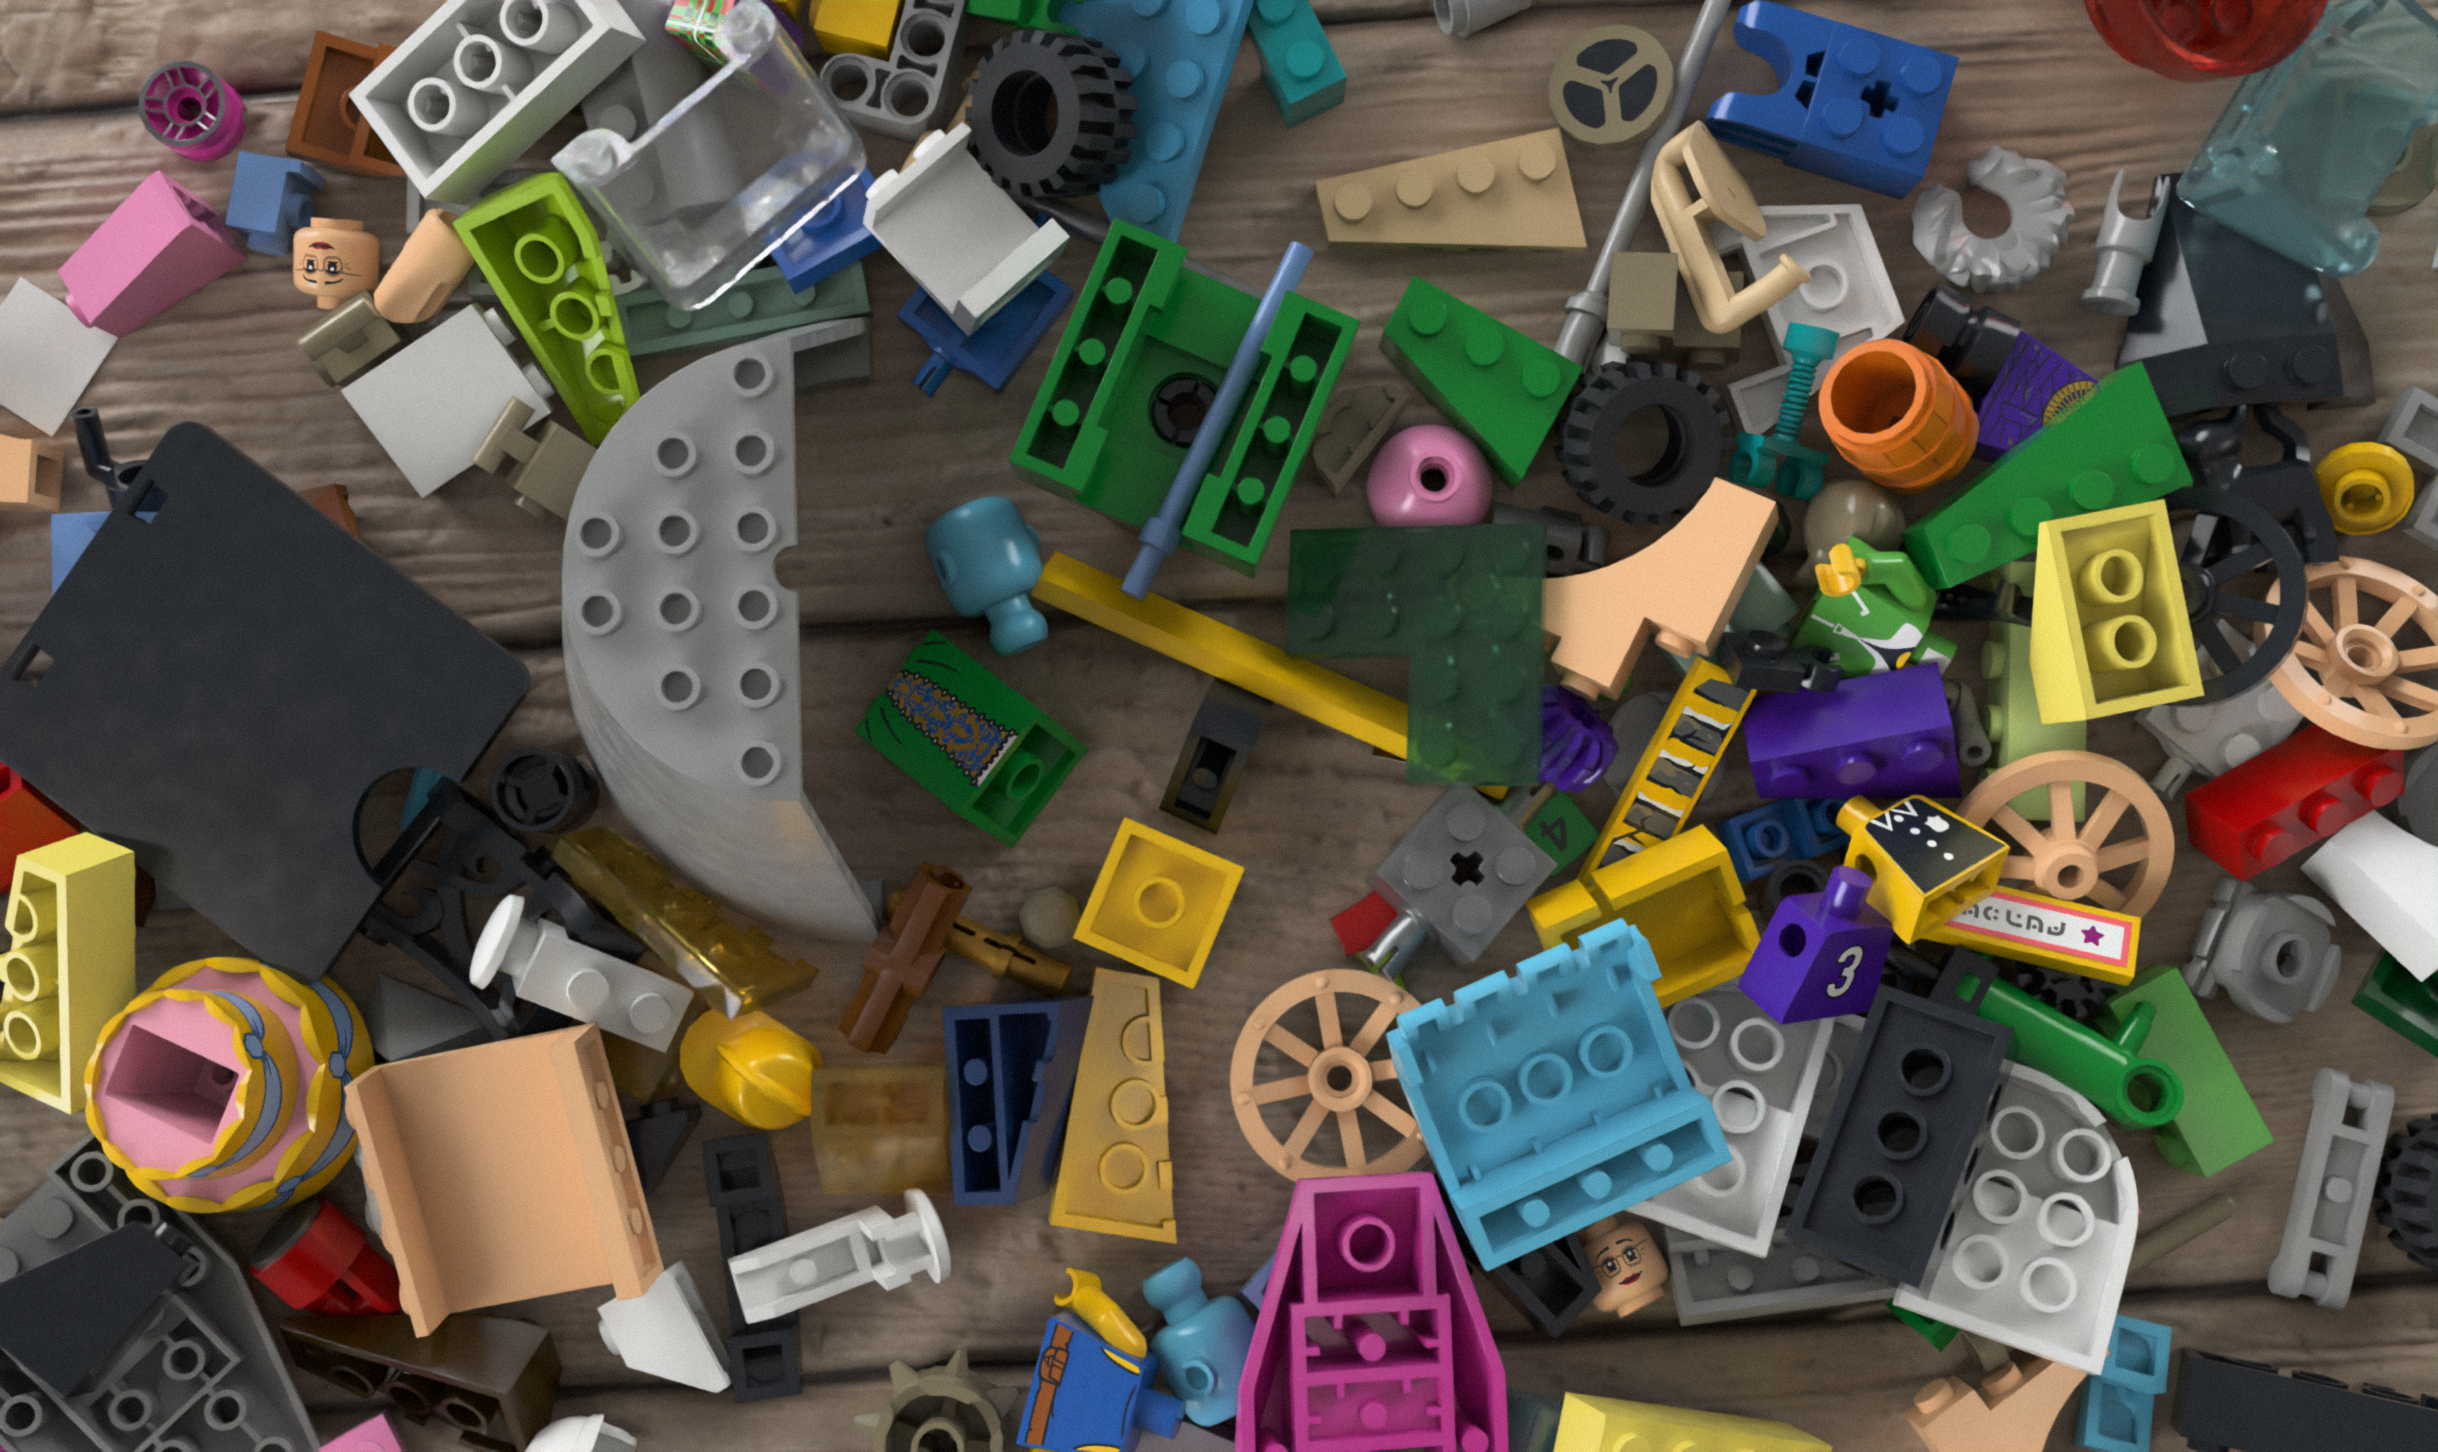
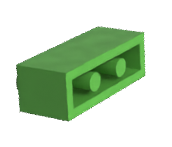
M2151 964L2136 972L2128 986L2115 984L2119 993L2109 997L2100 1007L2099 1013L2092 1014L2094 1018L2089 1021L2090 1028L2113 1042L2127 1014L2133 1011L2137 1002L2143 1000L2156 1007L2157 1013L2151 1023L2152 1028L2137 1056L2141 1059L2152 1058L2166 1063L2177 1073L2183 1084L2185 1098L2180 1112L2173 1120L2156 1126L2158 1133L2153 1135L2158 1151L2172 1168H2179L2180 1171L2208 1178L2275 1141L2177 967ZM2131 1079L2127 1088L2128 1097L2139 1110L2143 1112L2148 1111L2151 1105L2149 1090L2140 1081Z

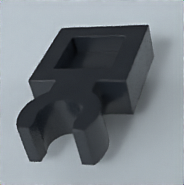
M1753 630L1748 634L1723 632L1716 651V656L1735 688L1797 694L1799 686L1802 685L1814 691L1832 693L1836 692L1844 670L1841 665L1828 664L1832 654L1830 648L1819 645H1805L1800 649L1790 648L1784 638L1764 630Z

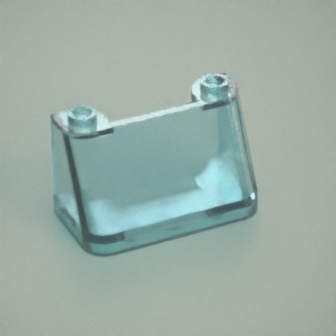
M2415 0L2301 1L2273 29L2176 186V194L2197 213L2327 278H2341L2361 273L2376 258L2379 251L2377 244L2381 238V230L2369 219H2362L2415 131L2438 122V21Z

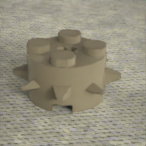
M961 1349L955 1351L947 1366H934L929 1369H922L919 1372L914 1371L900 1360L892 1363L889 1368L894 1394L883 1412L855 1416L853 1422L854 1427L872 1437V1452H1027L1010 1441L1011 1418L1008 1411L1019 1398L1021 1392L1016 1385L998 1388L997 1385L990 1383L983 1375L969 1370L967 1352ZM936 1429H943L949 1432L950 1438L953 1439L949 1450L937 1447L938 1436L934 1435Z

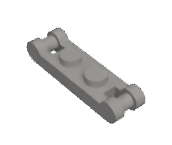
M2324 1067L2318 1071L2312 1084L2314 1107L2279 1256L2273 1260L2269 1268L2268 1287L2273 1294L2288 1298H2297L2302 1294L2312 1297L2313 1302L2318 1306L2341 1310L2348 1301L2393 1111L2395 1093L2390 1084L2372 1079H2366L2363 1083L2351 1081L2347 1073ZM2346 1106L2356 1108L2358 1117L2355 1127L2342 1124ZM2313 1251L2326 1254L2323 1267L2318 1271L2309 1270Z

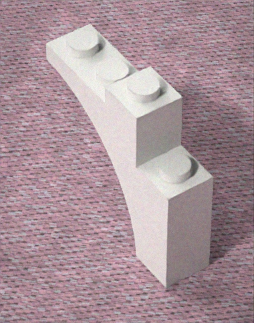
M2373 810L2348 823L2299 869L2422 982L2438 970V847L2426 843L2402 830Z

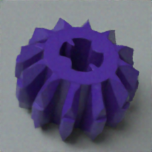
M1544 683L1536 692H1531L1513 713V718L1506 726L1508 734L1512 738L1510 743L1512 749L1522 755L1525 759V766L1533 768L1539 774L1541 781L1549 780L1558 790L1563 792L1572 790L1581 793L1589 785H1594L1607 772V768L1612 764L1614 756L1620 750L1617 740L1613 737V728L1599 716L1600 710L1593 709L1587 704L1585 698L1575 696L1561 685L1556 687Z

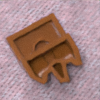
M317 30L285 147L287 155L357 176L398 177L406 175L403 168L348 95L389 57L397 47L379 42L378 48Z

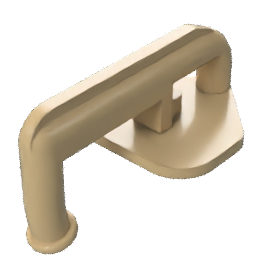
M1699 120L1677 134L1661 148L1655 159L1652 173L1651 203L1672 253H1678L1679 271L1704 328L1714 334L1729 333L1784 299L1802 282L1809 283L1811 281V275L1792 257L1783 253L1779 257L1781 263L1771 272L1735 294L1707 225L1719 218L1755 242L1764 238L1767 235V227L1750 187L1707 127ZM1685 163L1702 197L1695 203H1693L1679 170V167Z

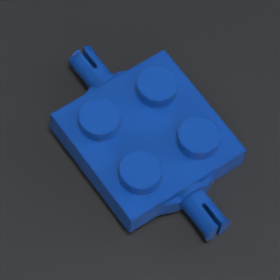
M1039 212L1034 224L1040 229L1049 221L1048 216ZM1046 269L968 337L919 285L897 314L900 322L922 337L933 352L916 377L911 380V383L920 391L923 390L927 396L933 398L934 393L954 368L959 372L973 375L1000 395L1075 297L1074 290Z

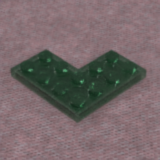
M1544 523L1290 530L1285 655L1291 659L1410 658L1406 782L1410 785L1541 786L1548 529Z

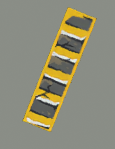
M1696 656L1576 877L1585 888L1594 885L1590 876L1591 872L1679 834L1757 690L1735 688L1723 667L1703 657Z

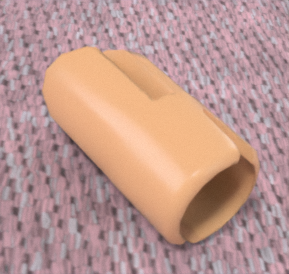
M433 208L427 211L374 293L375 308L382 317L395 323L431 322L439 314L455 289L462 283L476 263L452 224L459 216L440 208Z

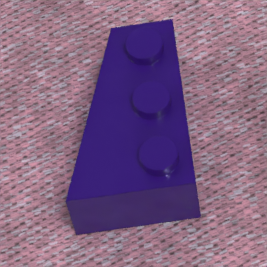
M1938 662L1841 680L1836 692L1832 693L1818 692L1805 687L1798 689L1797 694L1779 692L1754 697L1742 718L1749 761L1759 799L1852 798L1856 795H1862L1865 798H1908L1911 795H1923L1927 798H1963L1953 725Z

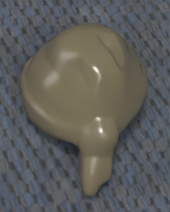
M1843 477L1835 478L1823 484L1820 492L1808 501L1802 513L1801 533L1809 557L1788 581V587L1790 589L1803 588L1807 590L1814 588L1819 583L1814 569L1815 566L1820 563L1831 565L1830 550L1837 544H1846L1851 535L1876 551L1897 552L1903 542L1900 533L1906 529L1905 516L1896 498L1883 486L1866 479Z

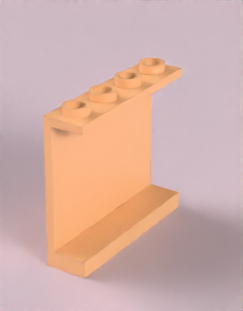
M597 1022L375 1065L344 1087L346 1093V1117L350 1126L357 1131L364 1155V1179L367 1187L375 1193L383 1221L381 1226L383 1245L393 1256L400 1280V1303L403 1311L411 1318L416 1338L429 1336L450 1313L612 1283L618 1301L643 1297L663 1272V1263Z

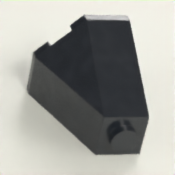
M164 1219L155 1227L149 1222L133 1221L1 1282L0 1348L64 1399L94 1392L181 1288L183 1283L200 1265L187 1254L194 1243Z

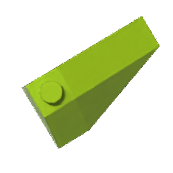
M561 172L535 173L486 195L452 224L591 446H596L603 442L615 424L641 397L597 232Z

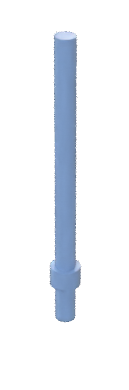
M1290 242L1156 517H1148L1137 539L1142 546L1120 588V591L1130 597L1144 601L1165 556L1172 558L1182 539V531L1179 528L1263 359L1260 357V350L1286 290L1295 293L1314 255L1310 248L1301 243Z

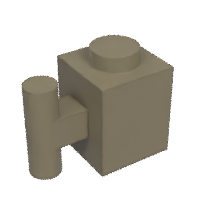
M367 289L303 330V336L297 340L302 350L308 356L314 370L332 388L337 384L343 388L347 387L413 343V340L401 323L392 322L380 315L375 308L374 294Z
M512 396L470 461L493 475L506 454L511 455L516 460L503 478V481L519 491L513 503L546 523L553 513L568 522L578 486L597 449L546 417L542 419L532 436H527L521 431L535 412V409Z

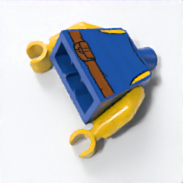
M1067 1267L1065 1273L1069 1274L1073 1280L1071 1294L1055 1292L1053 1301L1056 1305L1074 1309L1076 1313L1065 1311L1048 1319L1015 1444L1029 1447V1452H1133L1139 1444L1142 1430L1174 1440L1184 1417L1186 1402L1183 1399L1153 1390L1160 1358L1147 1350L1146 1337L1119 1305L1102 1291L1100 1278L1096 1274Z

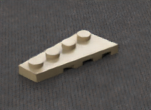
M1559 127L1315 181L1314 185L1328 248L1408 250L1409 247H1442V251H1468V248L1505 249V252L1531 253L1532 250H1562V254H1584L1588 248Z

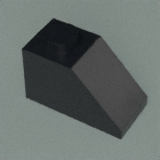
M1215 677L1192 722L1159 810L1217 834L1274 702Z

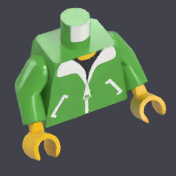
M1852 535L1846 544L1834 546L1829 552L1832 564L1820 563L1814 568L1819 588L1798 620L1789 647L1800 649L1805 645H1819L1830 648L1832 654L1828 664L1841 665L1844 669L1840 681L1898 670L1903 667L1905 662L1914 666L1938 662L1940 675H1942L1951 662L1958 644L1927 629L1938 596L1934 589L1928 586L1907 554L1903 552L1876 551ZM1757 690V692H1756V694H1755L1754 697H1759V696H1764V695H1769V694H1774V693H1779V692H1775V691H1765V690Z

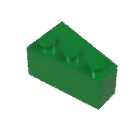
M1415 275L1385 326L1378 347L1431 405L1434 404L1461 433L1469 437L1479 447L1487 462L1500 474L1499 478L1512 492L1522 480L1584 368Z

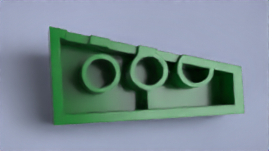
M2139 361L2108 374L2096 383L2090 391L2073 404L2066 406L2043 427L1995 460L1993 465L1972 481L1967 482L1901 532L1900 535L1914 566L1928 586L1933 588L1934 591L1947 589L2036 551L2039 523L2150 502L2192 484L2194 481L2143 363Z

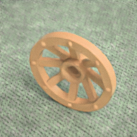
M2339 556L2338 562L2327 565H2305L2309 590L2331 587L2334 632L2309 601L2303 631L2314 645L2298 640L2286 661L2269 677L2275 688L2307 719L2348 741L2388 750L2414 749L2437 742L2438 691L2395 675L2438 668V596L2404 573L2366 559ZM2279 577L2260 601L2276 605L2280 604ZM2356 590L2372 594L2393 605L2374 627L2358 624ZM2411 617L2428 634L2435 646L2398 651L2390 639L2407 619ZM2253 621V638L2256 651L2267 639L2273 625ZM2303 666L2317 670L2323 685L2318 684ZM2341 696L2347 698L2355 697L2366 711L2353 707L2339 698ZM2385 696L2430 713L2418 717L2401 718Z
M2055 750L2034 754L2011 762L1978 784L1955 812L1956 815L1981 829L1992 818L2025 848L2024 856L2007 855L2000 874L2001 878L2029 880L2015 888L2016 890L2074 902V899L2086 895L2104 906L2102 908L2104 910L2142 919L2158 900L2172 869L2175 850L2174 833L2170 818L2161 800L2147 782L2134 770L2113 758L2098 753L2079 750ZM2070 781H2085L2110 788L2082 830L2075 829ZM2047 784L2051 827L2039 832L2007 802L2029 789ZM2131 802L2141 819L2143 835L2098 849ZM2140 861L2133 878L2123 891L2118 890L2099 878V873ZM2066 866H2070L2067 870L2061 871Z
M1343 968L1324 969L1303 974L1282 984L1268 994L1257 1005L1242 1027L1235 1044L1230 1069V1089L1235 1115L1241 1130L1256 1153L1274 1170L1296 1183L1298 1178L1401 1173L1411 1168L1427 1152V1147L1416 1120L1372 1088V1082L1398 1078L1392 1058L1367 1062L1365 1057L1397 1013L1401 1015L1422 1005L1403 988L1387 981L1383 977L1361 970ZM1334 992L1356 993L1380 1001L1349 1046L1343 1045ZM1315 996L1324 1047L1320 1051H1317L1275 1023L1292 1006ZM1265 1039L1308 1068L1307 1073L1253 1085L1254 1064L1262 1040ZM1335 1066H1344L1351 1073L1349 1083L1342 1088H1334L1327 1082L1328 1072ZM1312 1093L1313 1099L1284 1145H1282L1266 1126L1257 1106ZM1360 1105L1405 1136L1389 1152L1369 1162L1365 1160L1355 1110ZM1329 1110L1336 1112L1346 1166L1322 1165L1301 1157Z

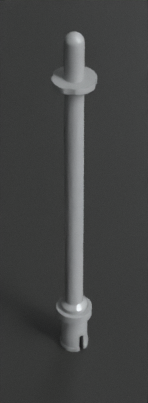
M1732 0L1704 1L1675 71L1673 104L1669 115L1654 134L1648 138L1586 290L1578 293L1577 296L1568 298L1564 308V312L1568 317L1554 352L1584 367L1578 379H1582L1587 375V368L1603 329L1607 330L1612 252H1629L1651 198V179L1655 159L1661 148L1678 133Z

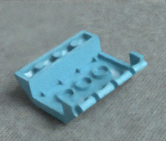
M1623 918L1578 936L1579 949L1571 951L1565 942L1517 963V976L1511 979L1508 978L1504 970H1501L1453 991L1455 1003L1446 1007L1442 999L1437 998L1396 1017L1398 1028L1386 1033L1394 1069L1438 1177L1486 1272L1733 1160L1710 1100L1693 1088L1689 1082L1651 982L1661 978L1662 975L1649 941L1640 934L1635 924L1628 927Z

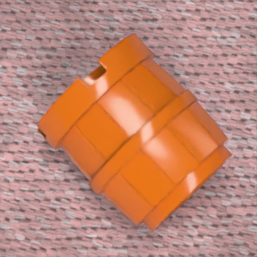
M1878 339L1855 346L1833 364L1824 378V382H1822L1819 393L1818 409L1821 422L1835 447L1848 463L1859 469L1864 477L1883 486L1890 493L1916 495L1927 492L1928 490L1925 487L1936 485L1944 478L1949 481L1958 475L1975 451L1980 426L1977 413L1973 410L1972 400L1956 379L1950 376L1937 359L1903 341Z

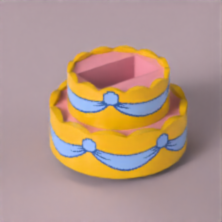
M213 957L187 962L161 975L149 988L138 995L122 1012L111 1018L102 1028L97 1038L96 1050L89 1059L84 1072V1088L87 1094L86 1121L92 1134L101 1143L108 1159L124 1169L127 1177L139 1190L174 1209L192 1213L263 1212L286 1208L305 1200L326 1186L341 1171L357 1148L359 1142L357 1131L350 1126L345 1113L346 1093L344 1087L372 1066H375L369 1033L353 1001L328 976L320 981L301 985L285 973L268 966L259 958ZM231 1070L235 1071L232 1080H230L229 1073Z

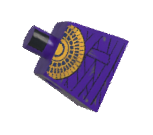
M2020 330L2007 360L1993 382L1979 396L1973 395V410L1977 413L1980 428L1975 451L1970 458L1994 464L1995 460L2014 446L2022 443L2043 427L2066 406L2073 404L2090 391L2098 381L2029 334Z

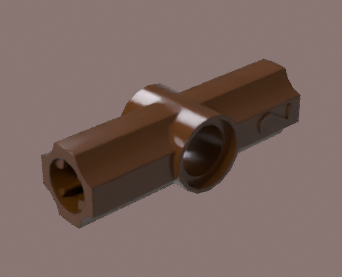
M926 862L913 875L893 919H888L865 957L862 970L866 971L838 1027L845 1035L847 1043L865 1053L878 1052L886 1055L898 1039L897 1037L909 1017L908 1014L916 999L920 1000L939 970L947 953V948L943 946L973 889L964 881L963 875L945 865L938 866Z

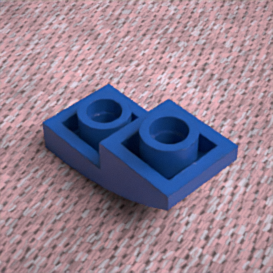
M1781 798L1715 823L1722 844L1728 850L1739 882L1751 881L1771 873L1779 865L1789 860L1816 857L1850 843L1851 836L1836 825V818L1841 808L1851 798Z

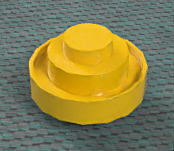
M2375 442L2349 443L2332 450L2318 462L2315 468L2319 475L2323 502L2332 519L2334 530L2352 536L2373 535L2389 529L2406 516L2414 500L2413 472L2406 458L2389 446Z

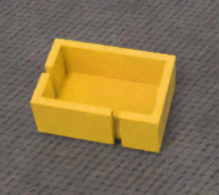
M1703 824L1591 872L1590 876L1594 885L1585 888L1578 879H1575L1531 898L1525 903L1544 951L1565 942L1571 951L1579 949L1578 936L1619 918H1623L1628 927L1635 924L1640 934L1648 939L1662 975L1661 978L1651 982L1661 1009L1742 975L1761 940L1751 912L1742 903L1746 901L1728 850Z

